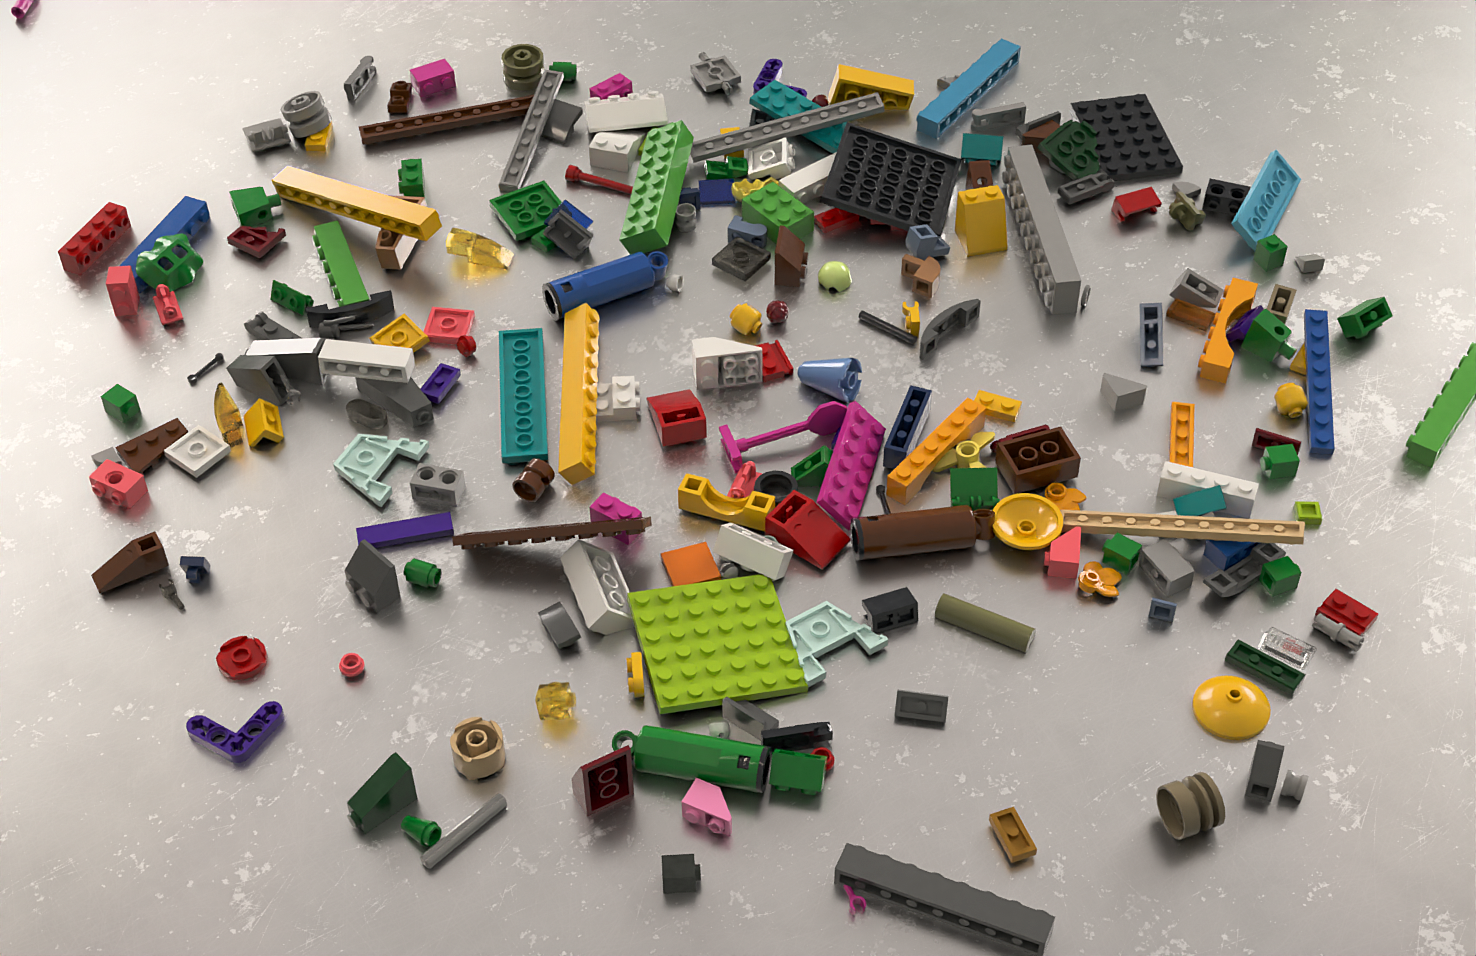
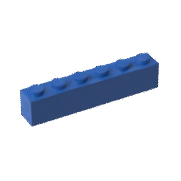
M184 196L120 264V266H131L139 294L149 285L136 273L138 255L143 251L152 250L155 241L162 236L182 233L190 240L210 218L206 201ZM177 245L172 249V252L176 255L182 247ZM161 258L157 263L164 268L170 261L166 258Z

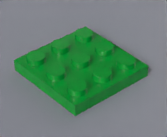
M545 180L489 200L491 209L516 241L535 235L548 227V222L561 209L572 217V214Z

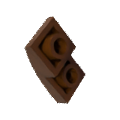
M406 81L392 83L390 100L387 104L388 113L408 112L412 83H406Z

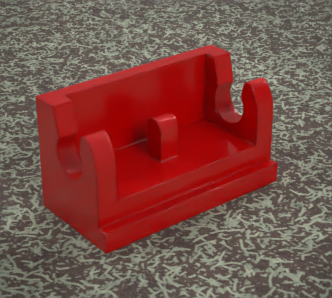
M1151 186L1116 196L1111 211L1122 222L1125 221L1124 217L1146 209H1150L1153 213L1157 212V208L1161 207L1162 202Z

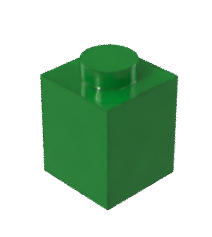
M1275 234L1257 241L1253 260L1265 272L1281 267L1284 264L1288 246Z
M116 384L100 396L105 412L122 423L127 422L141 411L136 395L119 384Z
M1293 444L1265 447L1264 455L1260 459L1261 469L1266 472L1269 480L1295 477L1300 462Z
M1117 532L1111 540L1107 539L1102 547V552H1104L1102 563L1128 575L1140 560L1142 545Z
M1285 556L1263 564L1259 581L1269 594L1274 597L1296 589L1302 572L1289 556Z

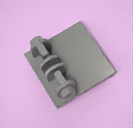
M281 118L242 128L253 152L291 142L287 133V125L283 124Z

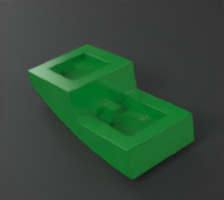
M727 156L726 162L706 160L704 165L706 179H732L748 174L747 158Z

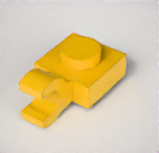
M915 301L914 307H908L906 302H903L902 313L906 315L905 329H909L910 334L919 338V303Z

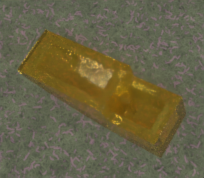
M452 227L446 239L447 253L465 256L470 264L508 270L514 258V253L506 247L467 230Z
M221 382L217 385L215 392L214 414L221 440L229 444L231 448L243 443L239 428L243 426L237 405Z

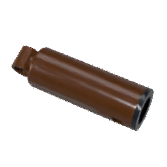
M968 505L852 518L850 534L854 557L857 561L971 548L975 545L976 539L989 540L995 537L992 526L995 522V512L989 509L972 511Z

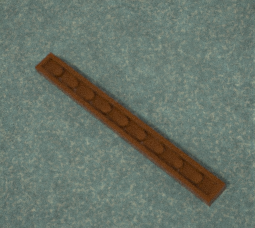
M534 95L359 126V133L364 145L484 122L488 123L522 115L526 116Z

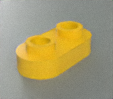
M632 652L631 658H626L627 673H633V677L628 678L629 693H634V698L645 697L641 652Z

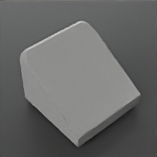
M1319 255L1295 257V261L1302 273L1323 270L1325 259Z

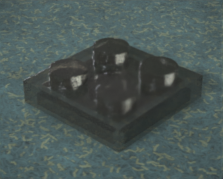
M737 236L712 258V265L746 282L771 259V252Z

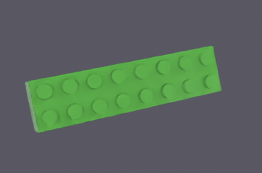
M682 120L675 123L671 122L658 129H652L647 133L619 239L629 254L636 252L647 253L668 246L694 139Z

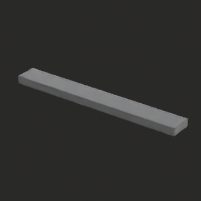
M544 70L498 184L500 190L515 191L521 188L563 81V72Z

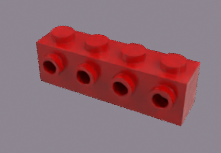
M108 202L58 250L64 271L81 276L131 227L126 207Z

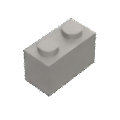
M1166 539L1152 544L1141 551L1139 566L1167 597L1191 587L1195 570Z

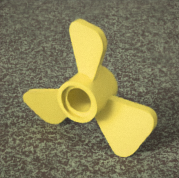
M978 432L972 436L971 441L960 442L956 449L951 448L940 459L932 471L940 472L957 465V468H987L980 463L979 451L995 439V433Z

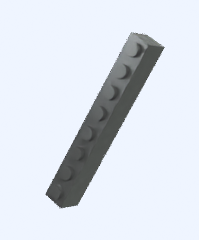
M846 843L835 867L834 883L837 885H848L854 891L1035 956H1044L1053 931L1055 916L1050 915L1044 910H1036L1024 906L1018 901L996 896L990 891L973 888L965 882H956L945 878L939 873H931L920 869L914 864L903 863L892 859L888 855L874 853L860 845Z

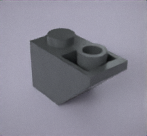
M1257 741L1248 773L1245 796L1271 802L1285 746L1270 741Z

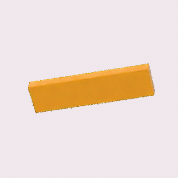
M1171 403L1169 462L1193 467L1195 404Z

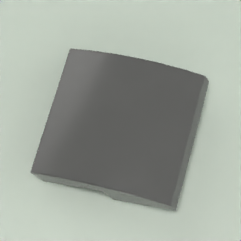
M555 99L541 137L565 144L574 133L575 123L583 114L582 107Z

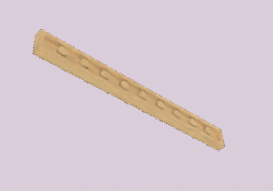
M1060 510L1063 516L1062 532H1068L1075 527H1081V533L1115 535L1118 532L1122 535L1140 537L1283 543L1290 545H1303L1305 522Z

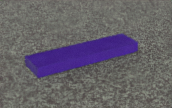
M446 512L356 528L358 545L365 539L374 548L454 535L451 514Z

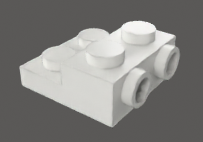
M785 137L750 148L748 175L750 179L763 178L766 175L779 179L792 174V169L796 168L793 156L796 155L794 146L789 144Z
M634 376L612 377V383L597 384L596 422L637 420L636 411H641L640 397L635 395H640L639 381H635Z

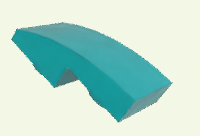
M1220 485L1173 499L1176 513L1181 516H1203L1209 512H1217L1227 508Z

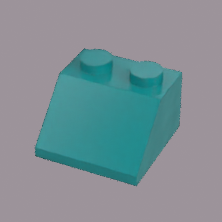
M963 133L961 159L965 160L964 163L969 164V161L989 160L990 166H997V163H1001L1004 136Z

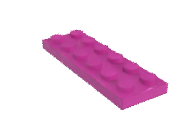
M857 401L848 405L816 501L848 531L850 530L851 519L859 517L886 428Z

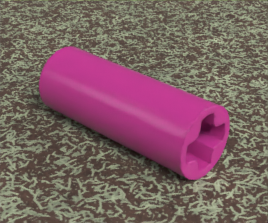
M17 0L11 8L12 15L16 18H23L35 0Z

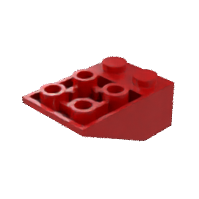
M690 389L646 398L662 447L707 438L706 417L703 408Z
M793 490L765 517V535L775 537L779 544L792 549L794 554L822 570L851 541V538L812 499L796 490Z

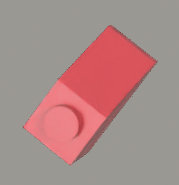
M1075 527L1051 542L1050 552L1045 551L1044 566H1048V576L1077 579L1081 527Z

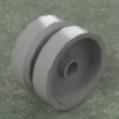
M308 91L292 97L281 106V113L284 119L289 122L288 127L294 137H306L315 134L330 124L332 117L328 109L324 107L325 102L320 92Z

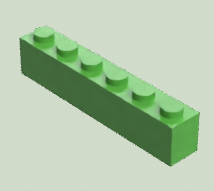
M338 220L314 226L313 244L315 248L319 247L317 248L319 260H324L322 261L324 273H329L327 274L330 287L334 286L332 292L334 299H339L337 301L338 307L369 301V296Z

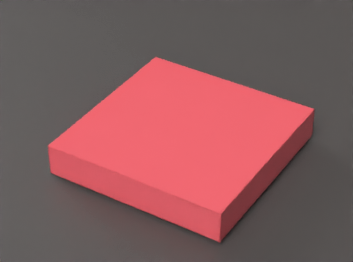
M432 307L423 332L428 336L429 342L457 345L460 336H469L475 317L474 310Z

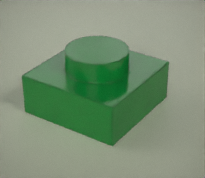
M544 228L531 237L533 245L547 253L557 245L543 235L546 229Z

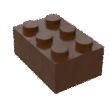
M1061 426L997 443L995 459L996 465L1014 494L1047 486L1051 483L1077 478L1081 457Z

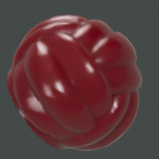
M779 300L770 302L766 308L768 320L771 323L784 322L789 314L787 304Z

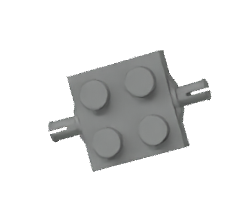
M701 52L698 56L701 62L690 65V72L705 92L722 88L726 94H731L733 92L731 86L741 83V75L725 55L709 58L705 52L703 54Z

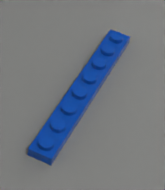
M1305 309L1304 337L1309 453L1333 455L1335 446L1328 311Z

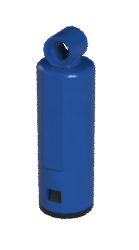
M659 251L650 253L648 258L644 253L636 252L545 283L542 286V294L547 310L554 320H560L565 318V313L584 303L594 308L650 289L654 285V280L657 281L664 278L668 258Z

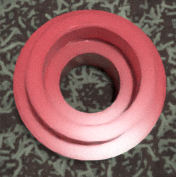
M356 653L344 655L339 663L340 672L347 677L359 675L365 667L364 660Z

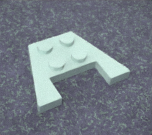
M358 434L333 463L334 470L375 504L382 507L393 492L391 486L376 481L397 454L419 461L429 449V441L420 439V443L410 442L409 438L388 440L387 436Z
M828 601L785 622L793 648L796 649L799 656L800 668H803L805 673L804 680L809 687L826 678L825 669L815 658L855 638L869 655L888 646V638L882 634L879 636L872 632L871 627L866 624L860 625L852 620L851 615Z

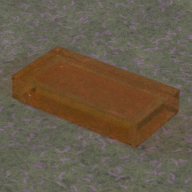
M1177 298L1166 312L1167 317L1205 332L1214 321L1216 314Z

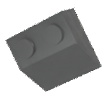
M365 539L362 540L344 570L347 580L345 585L351 593H356L361 598L365 606H371L378 613L401 597L395 565Z

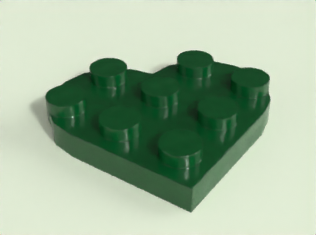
M1069 120L1044 139L1037 148L1061 171L1075 181L1091 174H1097L1099 171V156L1094 150L1098 143L1095 137L1097 133L1090 124L1085 121L1079 123Z

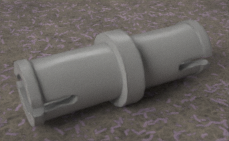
M1321 613L1316 616L1312 627L1330 636L1332 641H1339L1355 652L1363 645L1360 642L1363 643L1365 638L1348 630L1345 624H1338Z

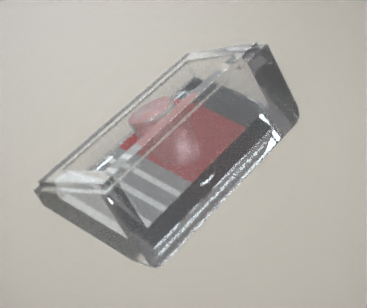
M1274 627L1269 628L1264 633L1259 644V650L1301 670L1307 667L1317 650L1316 647Z

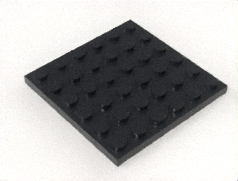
M847 122L820 203L909 231V227L927 224L937 236H941L962 159Z

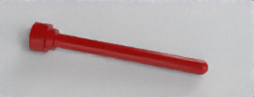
M569 165L565 173L567 181L582 180L631 194L633 186L584 173L579 167Z

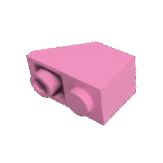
M696 778L681 801L682 817L691 823H699L715 833H722L730 837L732 833V817L720 787Z

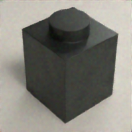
M694 854L661 855L663 894L696 892V881H701L700 864H695Z

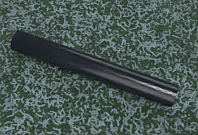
M863 310L859 313L858 317L913 345L916 343L917 336Z

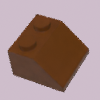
M780 225L775 249L774 285L800 287L801 279H805L806 266L804 265L808 264V252H805V243L788 228Z

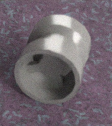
M689 203L678 205L675 213L677 218L676 228L681 232L693 231L696 228L695 206Z

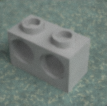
M422 463L418 464L410 481L412 499L456 507L466 487L462 470Z

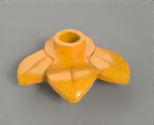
M1051 483L1044 493L1045 498L1053 502L1059 510H1080L1078 503L1087 499L1080 490L1075 488L1066 489L1061 483Z
M1092 561L1084 565L1083 572L1078 577V585L1080 589L1087 593H1095L1097 591L1103 596L1116 597L1119 596V592L1114 585L1121 581L1122 576L1115 569L1103 568L1099 562Z

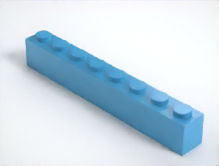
M1002 38L996 44H993L986 53H983L975 63L971 64L970 68L961 73L958 79L942 91L935 100L931 101L923 111L918 113L916 118L917 131L935 139L939 138L1019 63L1021 46Z

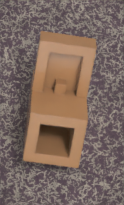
M905 254L902 258L901 275L913 279L912 292L932 298L939 288L940 264L931 256H928L924 261Z

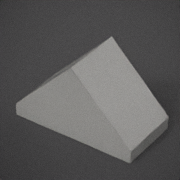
M1107 373L1103 374L1100 392L1114 412L1144 404L1147 385Z

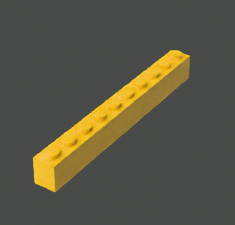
M287 166L271 180L279 197L422 241H427L442 227L439 214L433 208Z
M587 303L565 313L558 473L571 485L595 475L598 323L600 318L597 311L592 309Z

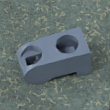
M735 215L727 227L728 242L758 249L767 245V228L764 225L744 222L741 216Z

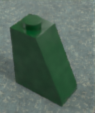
M397 752L393 753L347 801L349 810L347 818L354 828L359 827L365 834L418 799L412 769Z

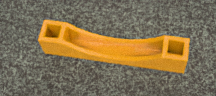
M1232 278L1230 286H1225L1223 298L1225 299L1221 298L1218 307L1220 313L1216 312L1213 325L1216 326H1211L1208 339L1211 340H1206L1203 349L1205 355L1201 354L1198 367L1201 368V378L1226 384L1234 357V352L1226 338V330L1233 322L1252 309L1258 283Z
M967 397L887 476L886 495L906 505L920 491L925 480L940 459L955 445L964 440L971 439L974 434L984 427L986 407Z

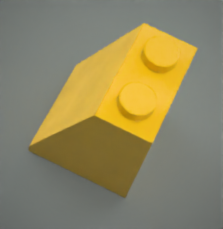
M998 185L958 192L955 232L967 257L1004 251L1008 248L1005 198Z

